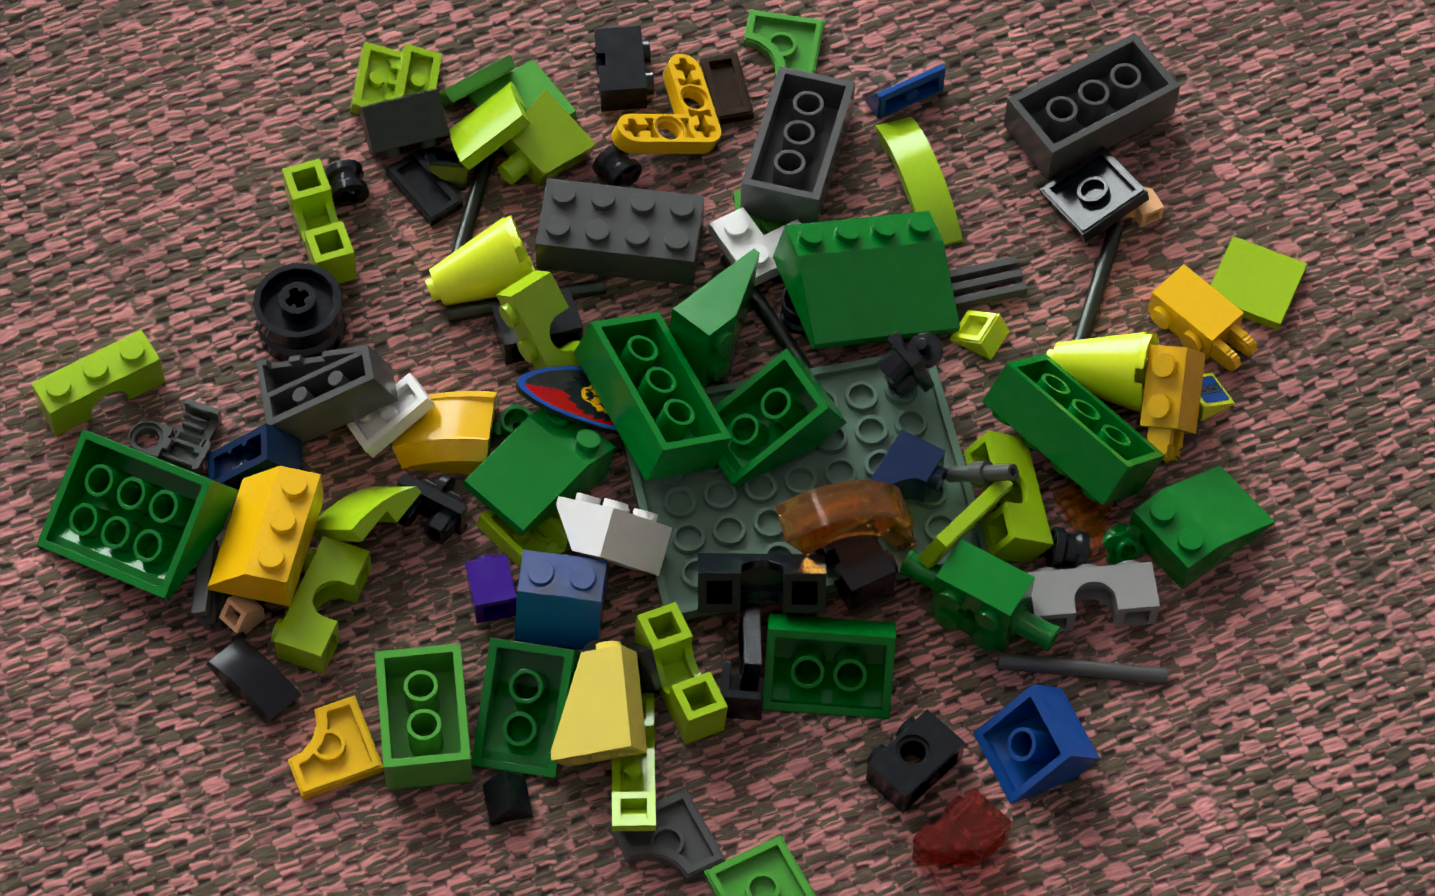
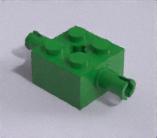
M961 538L943 566L935 564L932 568L929 567L927 569L917 559L920 556L917 551L912 549L907 554L900 568V574L906 575L932 589L931 594H933L930 614L934 616L936 622L943 628L950 631L959 629L967 633L976 645L985 650H993L995 648L1000 652H1005L1016 634L1041 646L1046 651H1049L1054 645L1061 627L1055 626L1029 612L1035 579L1032 575Z

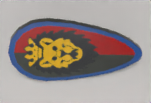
M581 366L545 367L532 370L517 379L515 387L518 393L545 411L595 430L619 435Z

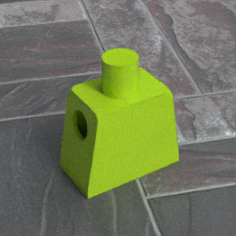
M545 89L525 112L531 124L502 145L503 150L510 157L502 162L497 169L502 178L511 185L526 174L539 186L545 183L547 178L551 179L586 159L593 151L596 143Z

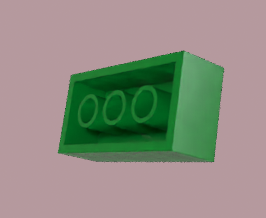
M660 312L590 322L574 355L645 481L714 469L732 437Z
M1047 354L1007 363L982 401L992 410V415L999 422L1015 429L1022 435V441L1028 447L1044 454L1052 461V467L1058 473L1073 479L1082 487V492L1088 499L1102 505L1137 494L1143 489L1165 457L1159 449Z

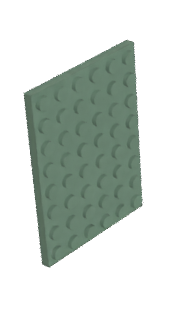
M884 355L810 368L814 377L847 423L815 449L737 487L732 485L718 463L714 469L645 481L621 438L637 508L657 514V523L672 527L659 576L654 575L661 607L676 602L685 620L726 613L698 612V553L815 554L810 547L811 525L855 505L859 511L861 510L862 491L901 429L945 450L944 468L949 466H966L936 365L932 368H927L935 386L925 393L917 385L902 398L887 383L884 378L885 374L876 363ZM747 380L705 387L703 389L715 407ZM945 479L937 492L931 490L924 503L917 499L898 501L886 507L876 519L870 518L877 530V541L884 551L889 550L897 562L898 573H896L895 580L910 578L900 574V568L907 554L912 549L921 555L933 539L976 500L970 482L949 483ZM980 522L963 540L988 552ZM954 547L937 564L943 566ZM832 568L826 571V594L837 592L834 581L839 578ZM767 599L749 600L741 604L740 610H742V606L745 603L763 606L778 602Z

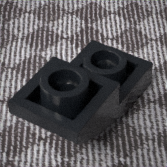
M240 637L207 663L208 667L233 696L240 693L265 724L269 723L301 696L292 683L266 657Z

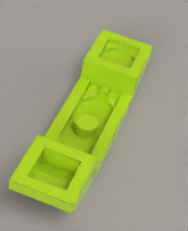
M912 117L875 125V130L887 158L892 160L912 211H930L943 239L944 247L963 242L956 211L943 173L926 136Z
M641 693L647 753L612 759V831H656L654 693Z

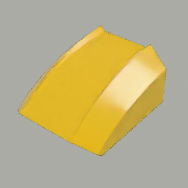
M456 391L428 395L435 406L392 443V449L402 469L470 475L490 455L493 424L496 421L498 411L497 392Z

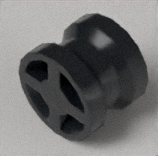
M614 144L606 147L596 157L592 167L598 177L606 178L607 185L627 187L632 185L639 179L642 173L641 164L636 159H630L628 153L618 149Z
M346 159L337 161L327 167L325 174L331 187L334 206L341 208L363 203L368 198L369 189L366 182L362 180L364 171L360 162Z
M1054 526L1051 529L1054 545L1046 550L1045 555L1047 567L1059 568L1061 565H1065L1071 569L1087 564L1090 550L1089 533L1078 530L1072 534L1067 533L1064 528Z

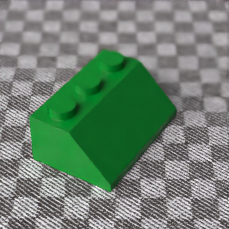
M769 613L762 710L890 719L896 623Z

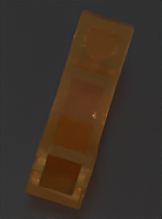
M853 480L833 483L809 490L775 506L786 543L805 555L836 540L856 535L881 537L901 551L916 544L911 530L915 526L914 520L906 508L901 490L895 485L886 482Z

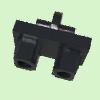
M897 331L888 337L887 340L892 350L876 363L885 374L884 378L899 397H904L917 385L925 393L935 386L927 368H932L942 359L943 346L939 338L934 334L920 333L914 336L909 342L908 347H906Z
M403 473L397 481V486H415L422 493L397 523L406 527L411 526L419 514L428 518L429 520L424 525V534L440 545L452 536L454 532L462 535L468 526L465 523L468 505L461 502L463 495L453 491L455 478L444 474L438 482L429 478L421 482Z

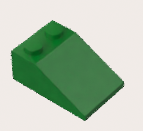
M752 249L672 309L669 330L703 388L713 380L719 381L729 370L731 358L751 306L760 252L756 249Z
M786 348L714 407L732 437L717 463L732 485L737 487L815 449L844 426L847 421L807 365Z
M540 408L529 415L464 480L463 486L523 536L558 512L556 506L558 496L575 500L577 492L586 494L599 485L607 477L616 447L594 429L566 420Z
M1219 465L1160 490L1132 511L1129 526L1137 525L1140 527L1142 533L1139 538L1140 542L1145 546V552L1183 590L1274 525L1275 521Z
M490 638L471 762L472 766L551 778L557 777L559 764L551 761L550 752L581 651Z

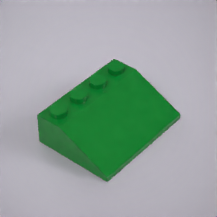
M930 211L784 226L773 254V259L812 349L888 341L887 338L896 331L902 339L913 338L920 333L942 335L959 331L960 324L944 242Z
M82 429L36 545L161 598L170 600L210 547L213 540L222 531L238 490Z

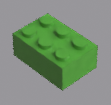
M461 644L375 651L383 768L387 790L473 782Z

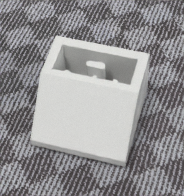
M578 492L575 500L558 496L556 506L572 551L596 559L607 560L609 563L630 570L659 576L672 527L657 523V514L634 508L633 514L629 513L628 504L604 498L603 505H600V498Z

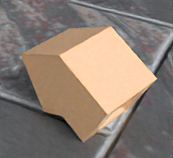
M1144 187L1148 192L1149 200L1125 216L1135 218L1140 227L1161 219L1163 215L1164 205L1152 188Z
M233 595L228 597L219 618L234 632H244L247 634L265 618L264 608L256 600Z

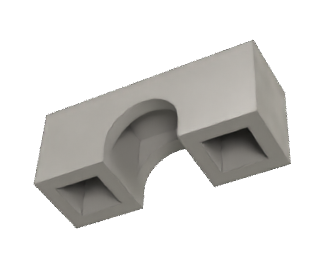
M1126 560L1117 565L1097 566L1096 564H1083L1076 568L1059 570L1053 567H1043L1034 572H1027L1035 577L1029 612L1055 626L1058 625L1061 627L1060 632L1073 631L1077 614L1075 605L1088 599L1098 600L1110 609L1114 627L1156 624L1160 603L1152 562L1139 563L1135 560Z

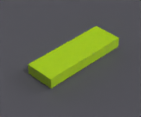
M995 481L942 530L917 559L927 569L929 567L932 568L956 546L960 538L963 539L998 506L1013 488V483L1011 481Z

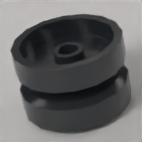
M292 263L277 267L264 276L255 289L253 309L257 321L258 335L262 347L273 358L279 361H288L289 356L301 355L303 358L322 356L323 351L336 350L344 339L346 320L343 311V298L338 282L327 270L313 264Z

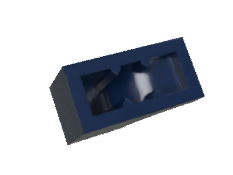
M267 423L208 454V478L237 490L240 489L243 478L278 466L302 470L301 440Z
M901 429L862 491L860 513L876 519L886 507L895 502L917 499L924 503L931 490L937 492L946 478L948 469L943 467L945 450Z

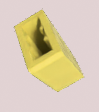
M620 641L600 642L596 644L595 650L581 652L550 752L551 761L567 767L647 753L637 652L621 645Z

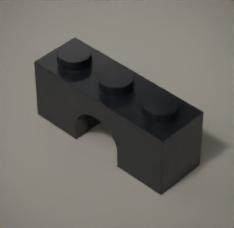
M698 553V612H740L741 604L746 601L767 599L780 603L783 607V613H826L827 573L825 554Z

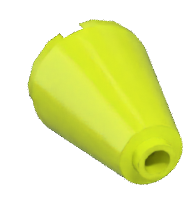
M512 215L505 218L502 217L429 269L431 277L426 279L425 282L434 302L441 299L444 306L496 298V294L535 271Z
M1139 332L1062 341L1055 344L1054 350L1048 349L1047 355L1097 398L1136 412H1141L1149 344L1159 345V338L1156 333Z

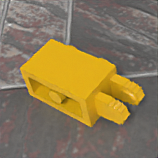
M1185 264L1152 291L1148 312L1153 322L1159 328H1168L1180 337L1184 347L1206 353L1205 359L1208 360L1211 357L1221 366L1223 365L1225 369L1232 372L1241 365L1238 354L1226 344L1227 342L1240 351L1241 354L1248 357L1258 350L1257 342L1240 327L1244 312Z
M1149 344L1140 426L1148 428L1147 440L1165 455L1163 461L1169 463L1175 460L1178 461L1177 459L1180 457V453H1182L1180 449L1183 447L1184 433L1196 434L1206 353L1188 347Z

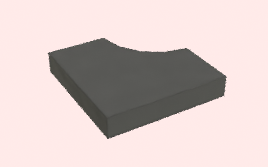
M687 789L656 802V831H612V823L609 824V830L628 864L644 860L662 862L676 869L685 881L688 882L703 875L705 870L726 861Z

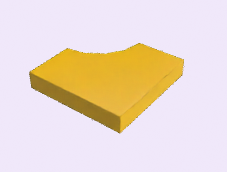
M355 695L314 709L317 724L312 740L302 752L288 759V764L302 801L384 772L382 762Z

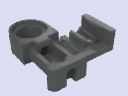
M186 399L184 402L185 412L183 414L186 421L182 423V427H176V435H174L173 428L154 421H142L130 429L128 440L131 448L201 475L204 469V460L208 461V454L212 452L210 442L221 424L222 418L219 409ZM145 434H153L159 438L157 445L149 449L139 447L136 442Z

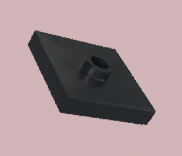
M1103 146L1039 189L1048 204L1085 243L1149 200L1147 190Z

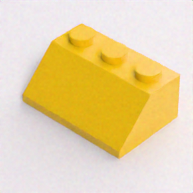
M278 466L243 478L208 583V590L291 606L324 501L321 474Z

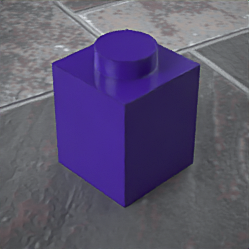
M483 555L474 561L465 562L467 584L476 624L516 616L517 598L507 555Z

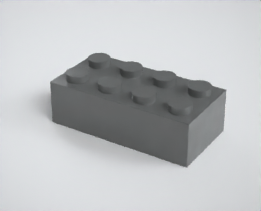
M1133 33L1007 98L1004 127L1046 179L1049 180L1072 168L1102 146L1108 149L1173 115L1180 85L1137 34Z
M782 66L779 67L741 184L740 208L744 207L751 216L787 224L796 219L801 224L820 221L853 113L855 82Z
M547 178L535 242L536 268L694 286L704 222V196Z

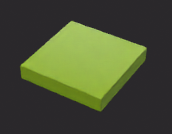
M1233 236L1211 286L1242 310L1244 318L1279 331L1304 275L1307 263Z

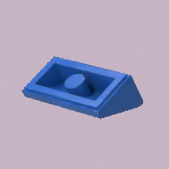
M944 64L938 65L865 98V102L877 118H883L943 91L946 67Z

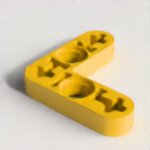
M675 54L670 58L663 71V81L674 114H624L619 118L611 133L612 141L618 149L631 154H706L714 149L721 136V127L702 69L693 57L686 54ZM689 98L696 101L700 109L689 107L683 99ZM658 129L669 130L673 133L675 139L671 140L663 137Z

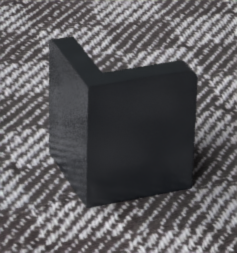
M723 660L720 692L728 706L726 718L761 721L764 677L759 678L757 692L740 690L739 675H731V661Z

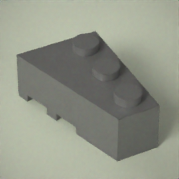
M368 345L323 351L322 356L310 358L294 355L289 356L288 361L271 363L267 359L256 361L266 423L300 439L301 444L398 401L392 367Z

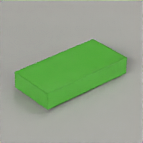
M510 54L440 91L442 106H447L513 71L516 65Z

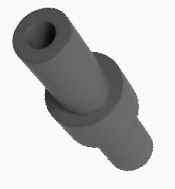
M973 461L969 466L947 467L948 472L945 479L949 483L970 482L973 486H989L994 481L1016 480L1019 470L1015 464L993 465L990 461Z

